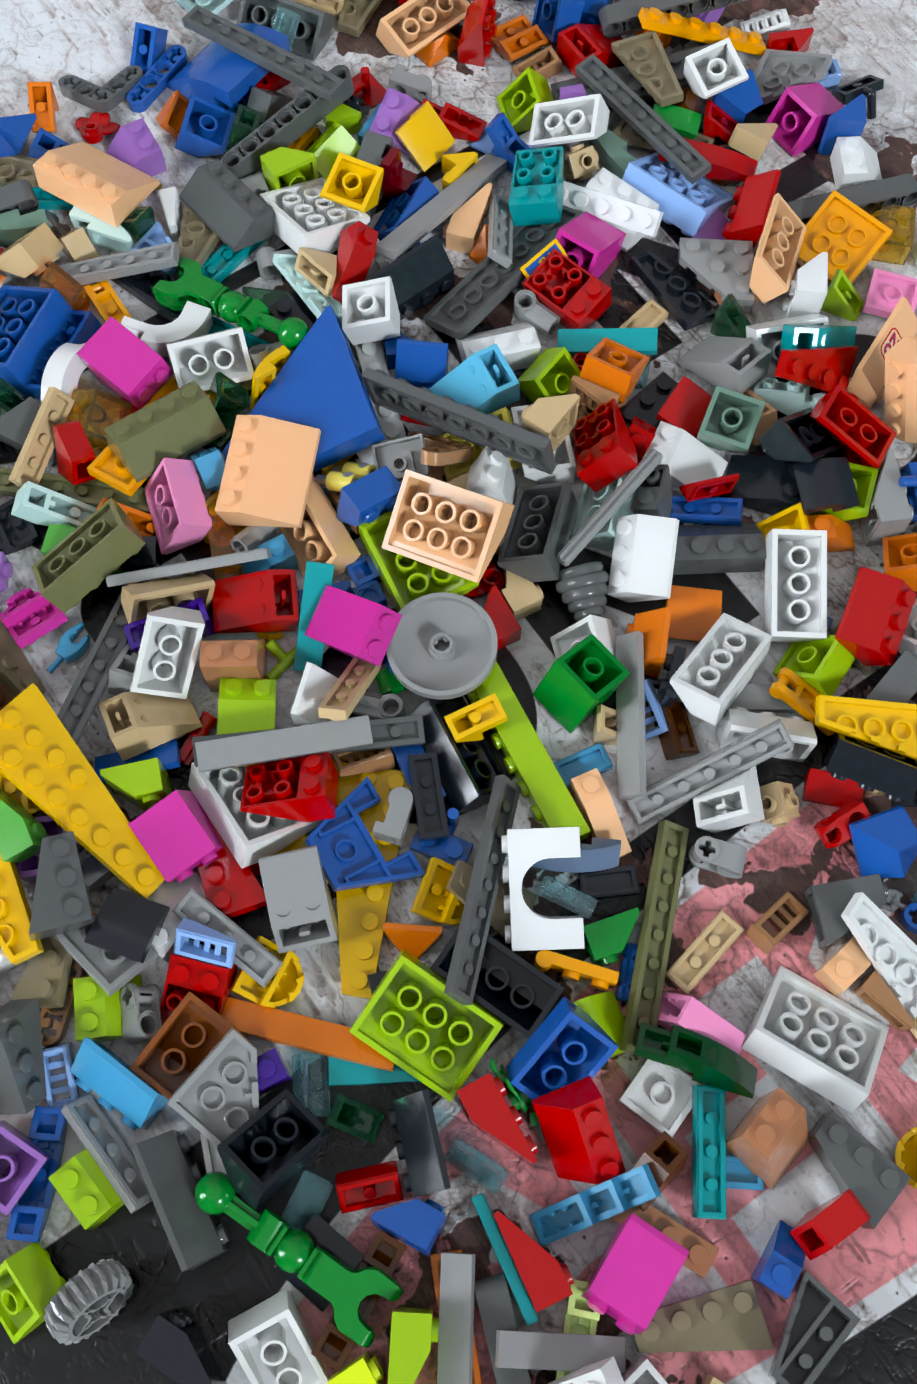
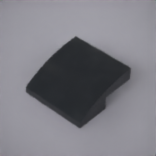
M847 457L822 458L810 463L801 462L793 464L805 515L832 508L833 512L860 505Z
M15 498L0 505V552H4L5 555L23 550L42 541L35 523L11 515Z
M114 887L99 910L84 942L144 963L154 936H159L170 907Z
M317 1213L314 1214L303 1229L312 1238L315 1247L319 1245L353 1270L356 1269L365 1257ZM278 1265L274 1267L278 1273L322 1312L330 1304L327 1299L297 1277L299 1273H288L281 1270Z

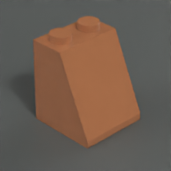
M267 639L201 641L199 667L210 691L219 692L220 678L266 679L267 648L265 644Z
M778 1087L758 1098L727 1138L726 1150L737 1157L769 1189L773 1190L809 1142L806 1110L781 1087Z

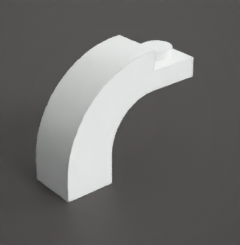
M187 301L179 317L171 323L151 325L124 316L121 324L161 357H169L165 344L206 335L213 322L210 308Z
M65 343L61 345L47 362L42 377L41 404L49 387H56L75 400L68 418L80 413L77 387L79 378L87 366L77 355V352L86 343Z

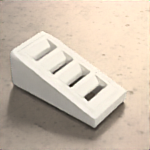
M785 8L741 22L739 28L741 31L749 33L751 32L750 29H753L762 36L763 40H768L769 33L789 31L791 22Z
M169 187L159 190L158 194L172 241L178 242L181 202L177 187Z

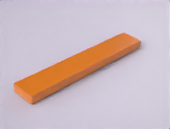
M227 998L221 1016L238 1028L242 1035L394 1072L396 1064L349 1032L351 1027L235 998Z

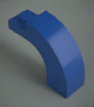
M504 112L497 114L485 128V131L495 145L491 150L494 156L507 160L506 169L513 173L516 151L537 149L530 148L528 144L519 138Z

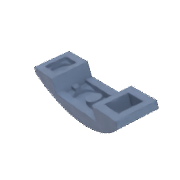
M592 837V844L580 843L581 857L547 858L536 862L531 867L571 873L611 869L619 866L621 840Z

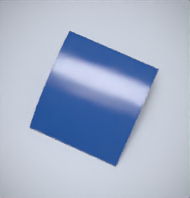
M254 23L236 24L290 52L288 36L263 25ZM211 41L166 85L167 88L174 92L178 90L188 100H190L193 94L228 110V106L232 108L269 70Z
M3 285L0 289V386L41 400L42 377L52 354L65 343H87L102 324L90 311L73 310L56 289Z

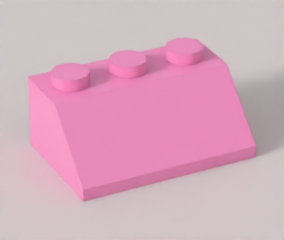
M163 458L145 486L144 491L161 554L167 555L201 542L212 527V519L207 511L205 495L202 493L199 474L196 472L193 460Z

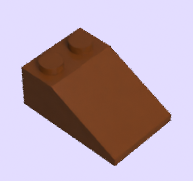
M189 991L129 1069L169 1099L232 1027L236 1030L238 1028Z

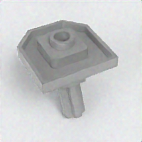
M422 433L371 445L376 470L387 466L400 484H402L406 469L427 476L430 475L429 465L420 463L421 450L423 447H426Z

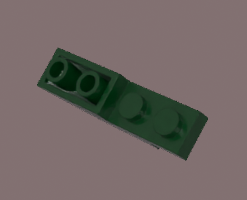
M641 1022L633 1055L691 1072V1080L751 1099L754 1097L757 1069L736 1052L706 1036L674 1025L672 1030L668 1031Z

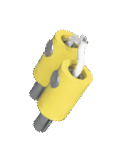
M346 462L343 466L334 465L327 475L318 474L315 480L318 484H325L330 491L341 492L342 487L376 471L374 465H369V463Z

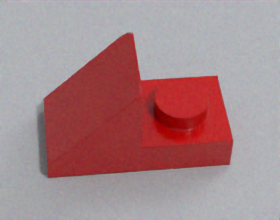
M811 27L769 33L766 49L806 52L809 48L814 29Z
M708 100L706 102L703 135L710 138L717 135L728 144L736 125L739 123L714 102Z

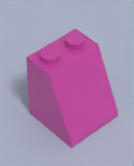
M820 83L788 86L766 123H776L778 125L773 138L794 157L821 141L829 116L844 107V105Z
M586 211L559 228L556 239L563 247L569 259L599 279L618 256L626 233Z
M111 316L77 352V355L104 386L138 409H141L173 374V371L159 354Z
M326 585L305 632V636L343 654L380 667L402 615L376 602Z
M173 791L128 824L167 883L176 881L182 883L194 875L192 869L201 863L203 866L211 863L218 857L216 852L223 848L192 791Z
M632 1213L616 1227L581 1296L588 1300L587 1305L592 1310L601 1315L607 1313L617 1320L615 1324L621 1330L631 1335L633 1333L638 1335L647 1329L690 1251Z

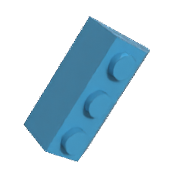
M86 1037L70 1069V1072L77 1077L74 1082L88 1093L92 1089L99 1094L100 1097L97 1101L112 1112L114 1108L124 1115L121 1120L131 1129L136 1131L140 1127L141 1129L148 1130L167 1105L168 1099L130 1070V1065L106 1046Z

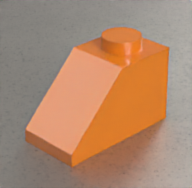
M833 514L807 516L810 530L827 531V552L855 550L851 525Z

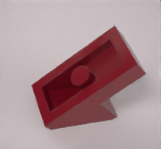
M393 146L381 161V168H384L382 192L383 197L386 199L406 192L417 177L416 173L402 168L401 150Z

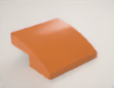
M524 14L497 26L496 37L491 38L493 48L510 62L547 45L549 42L538 25L532 26Z
M672 585L670 599L666 600V607L672 608L668 638L700 642L721 616L722 591Z

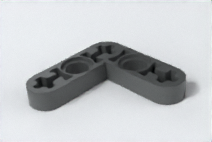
M136 65L127 66L102 87L75 75L61 77L58 80V84L64 97L95 111L106 113L113 110L126 99L127 93L143 76V71L141 67Z

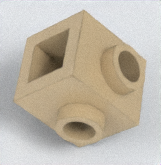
M579 143L571 146V151L564 154L563 172L565 179L578 178L581 181L592 177V172L599 169V156L593 145L584 146V143Z
M775 781L759 787L765 820L760 822L772 824L773 827H783L790 824L789 820L800 817L798 811L799 800L794 793L792 784Z

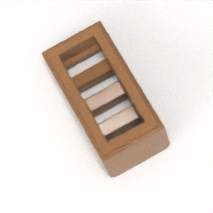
M551 45L512 68L516 78L528 67L534 68L537 73L545 78L552 77L563 71L562 62Z
M573 375L571 379L569 393L579 395L580 402L593 412L599 405L607 403L613 398L618 404L620 398L618 393L576 375Z
M390 748L331 754L340 777L383 771L395 767L394 756ZM343 761H348L349 764L344 766Z
M787 891L745 934L762 952L768 954L809 911ZM783 904L796 915L795 918L782 907ZM776 912L788 925L782 922L774 913ZM767 920L780 932L779 934L766 922Z
M875 970L868 973L854 990V994L900 1032L911 1029L915 1025L913 1019Z

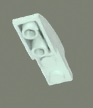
M775 378L760 379L754 388L755 394L786 415H791L810 407L814 409L817 402L826 395L823 393L809 395L810 387L793 381L779 382Z

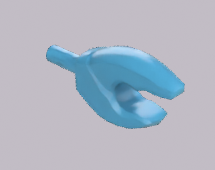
M83 622L75 625L63 634L55 651L58 657L46 669L47 672L52 674L63 661L69 664L85 654L90 644L91 638L89 635L83 637L80 642L73 643L85 628Z

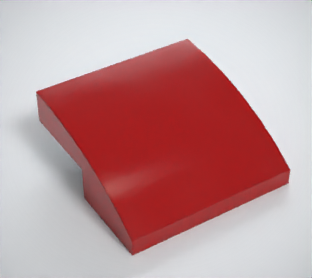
M683 376L658 412L656 419L681 428L697 439L712 396L696 383Z

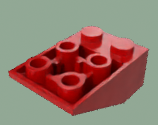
M474 0L467 8L457 48L458 62L485 67L486 59L490 58L492 53L491 39L495 38L498 25L495 23L497 9H494L496 0Z
M575 24L558 33L556 54L577 78L579 76L576 74L575 66L592 54L609 69L621 64L620 59L612 51L611 43L623 40L621 36L606 38L601 25Z
M555 248L523 282V286L527 290L532 291L541 304L560 317L559 323L566 329H590L612 304L611 288Z
M614 398L607 403L599 405L594 412L580 418L576 422V426L573 429L576 474L595 493L638 466L636 447Z
M296 569L264 570L214 580L215 589L212 597L214 633L296 632L299 623Z
M325 752L248 765L240 806L241 811L302 822L335 818L339 774L330 753Z
M173 952L170 957L160 1004L162 1025L189 991L218 1014L222 1015L227 998L230 997L232 992L229 989L235 980L237 965L234 963L231 969L177 955Z
M488 1073L458 1090L456 1097L471 1125L527 1164L531 1165L537 1161L535 1154L539 1152L530 1134L524 1137L519 1127L523 1121L515 1106L508 1107L503 1098L506 1096L507 1091L499 1077L493 1079L491 1073Z

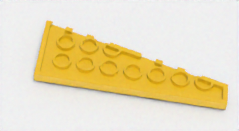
M818 695L816 697L815 725L917 760V704Z
M388 769L343 777L339 775L336 808L368 776L380 796L381 802L379 805L359 814L385 861L388 862L397 857L400 846L374 839L372 830L376 820L384 823L389 808L388 795L391 790L397 787H405L410 790L402 772ZM393 882L336 891L341 990L344 996L368 1000L372 996L367 975L377 973L384 936L383 922L386 923Z

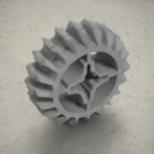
M113 1258L102 1259L97 1264L91 1263L83 1271L79 1270L77 1275L69 1278V1281L64 1286L59 1287V1292L51 1297V1303L45 1308L46 1313L43 1317L50 1334L54 1339L56 1338L59 1344L70 1345L72 1343H79L83 1338L89 1339L93 1333L99 1332L103 1326L109 1324L113 1317L119 1315V1310L126 1306L134 1287L126 1267Z

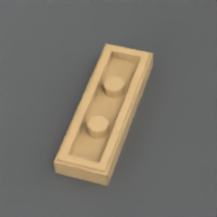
M721 910L670 967L665 977L681 992L688 995L744 929Z

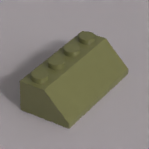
M193 380L104 428L110 450L138 483L153 475L163 458L181 459L226 434V429L207 394Z
M113 498L106 501L32 566L41 596L64 613L77 606L84 596L91 590L98 588L107 576L116 572L128 558L137 554L142 546L146 544L140 530Z

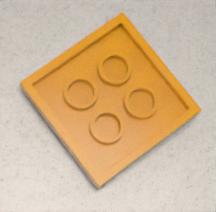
M834 190L805 225L807 228L798 258L800 257L804 264H806L820 253L828 252L827 281L831 283L836 270L842 269L852 284L889 239L893 230Z

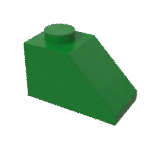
M638 907L584 926V945L592 964L600 963L601 967H605L618 961L617 957L623 952L640 914Z

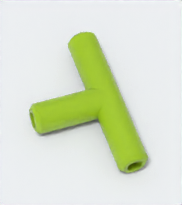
M270 639L265 644V647L280 662L265 677L266 679L277 680L294 663L296 645L286 653L273 639Z

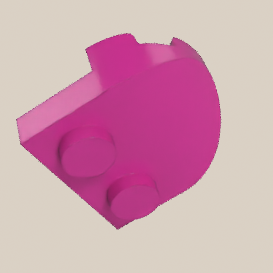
M31 588L21 590L6 601L8 608L5 613H0L1 621L20 649L34 643L43 635L57 629L61 624L68 621L60 609L41 596L40 591H32Z

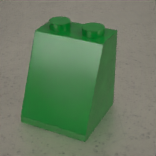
M591 633L554 662L533 695L571 734L595 713L596 706L603 704L631 673Z

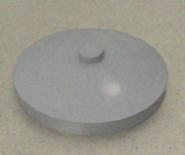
M440 592L416 598L398 612L402 617L386 654L393 674L405 688L425 698L437 700L453 699L473 691L489 676L497 658V633L490 616L479 604L459 594Z

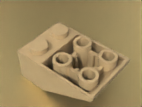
M123 692L98 703L111 741L123 761L202 727L188 694L186 699L136 692Z

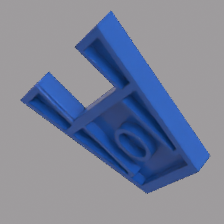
M368 776L336 808L335 818L325 819L305 840L308 847L317 845L325 877L334 892L422 878L425 875L411 850L386 862L362 822L359 814L379 805L381 802V798Z

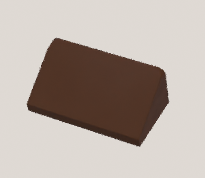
M674 702L671 708L661 706L669 731L658 735L665 759L675 760L699 754L684 703ZM655 721V727L659 726L657 721Z

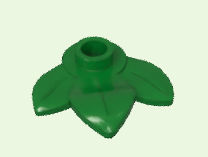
M492 1058L490 1061L491 1070L510 1089L511 1092L507 1096L517 1110L522 1108L526 1113L529 1111V1106L533 1104L532 1099L510 1083L503 1063L500 1065L499 1071L496 1068L494 1058Z

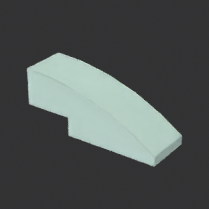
M73 206L69 216L74 229L82 227L85 233L89 235L93 245L118 253L132 249L134 246L133 240L121 225L115 228Z

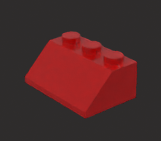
M776 169L746 177L742 186L736 187L732 198L736 202L731 205L727 215L730 223L726 222L721 235L725 237L724 240L753 241L754 249L763 232L781 170Z
M839 384L817 402L810 414L813 420L857 457L876 469L881 465L897 434Z
M860 567L835 639L864 666L893 665L917 594L902 579L866 567Z
M590 1076L532 1100L558 1178L598 1185L626 1173L604 1099Z

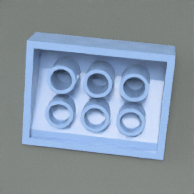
M659 152L629 162L622 178L623 181L658 203V211L664 213L662 220L667 224L677 226L688 237H693L718 210L724 213L734 203L732 194L705 177H702L692 185L669 162L659 161Z

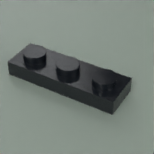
M437 753L408 755L419 841L448 838L449 831Z

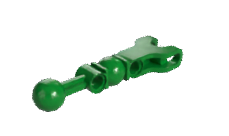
M182 257L178 262V266H176L180 279L172 282L160 280L152 287L156 300L171 310H183L187 301L210 308L212 315L218 318L222 317L229 323H237L238 327H242L249 333H254L258 327H262L278 334V339L287 349L296 350L309 331L306 322L302 319L289 317L282 321L270 315L268 307L259 299H252L249 296L245 297L238 291H230L223 284L204 276L199 262L187 257Z
M212 1171L205 1174L198 1181L195 1188L197 1206L209 1215H219L224 1212L250 1232L246 1239L252 1245L266 1253L269 1257L273 1254L275 1262L281 1270L288 1273H299L297 1275L299 1279L332 1304L335 1323L341 1333L362 1347H370L374 1341V1332L372 1327L360 1316V1302L366 1296L372 1294L385 1297L389 1301H397L404 1293L401 1285L378 1267L369 1266L359 1270L351 1269L319 1245L315 1247L312 1238L307 1232L301 1229H290L291 1225L267 1208L264 1209L262 1214L257 1210H253L246 1202L235 1195L236 1191L232 1188L227 1174L220 1171Z

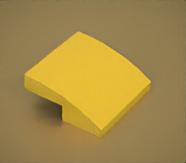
M426 101L409 116L410 119L394 132L422 172L428 170L455 142L429 101Z
M284 345L271 352L256 368L252 377L250 411H252L290 358V351Z

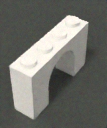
M579 827L507 829V835H501L502 853H508V865H502L503 883H509V895H504V913H510V925H505V944L511 943L512 951L585 949L582 916L551 917L540 915L527 906L522 895L523 878L527 870L536 862L547 858L581 857Z

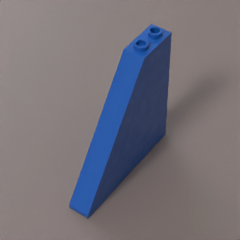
M329 305L321 313L249 413V415H263L320 429L321 435L313 473L386 439L347 337L342 330L340 319L332 306ZM231 440L222 451L225 464Z

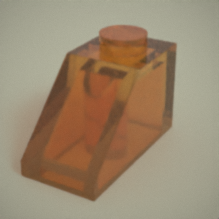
M51 262L39 280L42 288L56 289L73 310L88 311L90 300L85 288L60 266Z

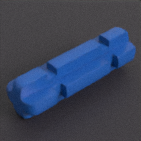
M626 943L622 952L624 959L621 960L618 979L620 987L617 988L616 999L621 1002H628L638 947L634 943Z

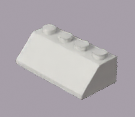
M772 529L765 536L764 632L773 636L771 642L792 643L826 639L827 531Z
M723 613L670 679V684L690 714L716 726L766 659L773 636Z

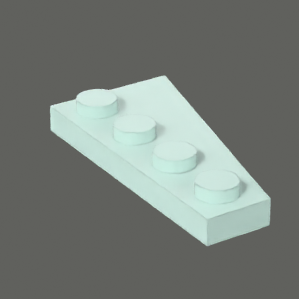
M274 254L273 264L317 319L324 309L331 305L342 324L341 302L333 299L332 293L331 296L326 297L294 269L297 255Z

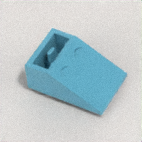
M497 344L473 353L429 388L433 394L441 397L448 396L456 403L464 406L471 405L484 414H489L520 400V383Z

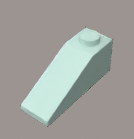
M27 481L16 493L11 515L44 526L65 523L77 528L95 512L96 507Z

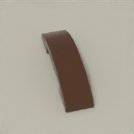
M379 1230L358 1270L369 1266L378 1267L391 1277L407 1246ZM368 1295L360 1302L359 1312L365 1322L368 1320L380 1295ZM334 1313L313 1348L311 1355L339 1372L355 1342L338 1330Z

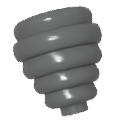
M600 561L560 570L556 590L561 594L562 602L568 604L569 612L574 613L576 621H580L590 614L599 617L605 614L606 610L603 605L607 603L605 594L609 591L606 584L609 576L606 571H603V564Z

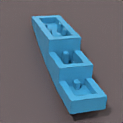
M648 1163L534 1212L529 1217L542 1247L660 1196L661 1192Z

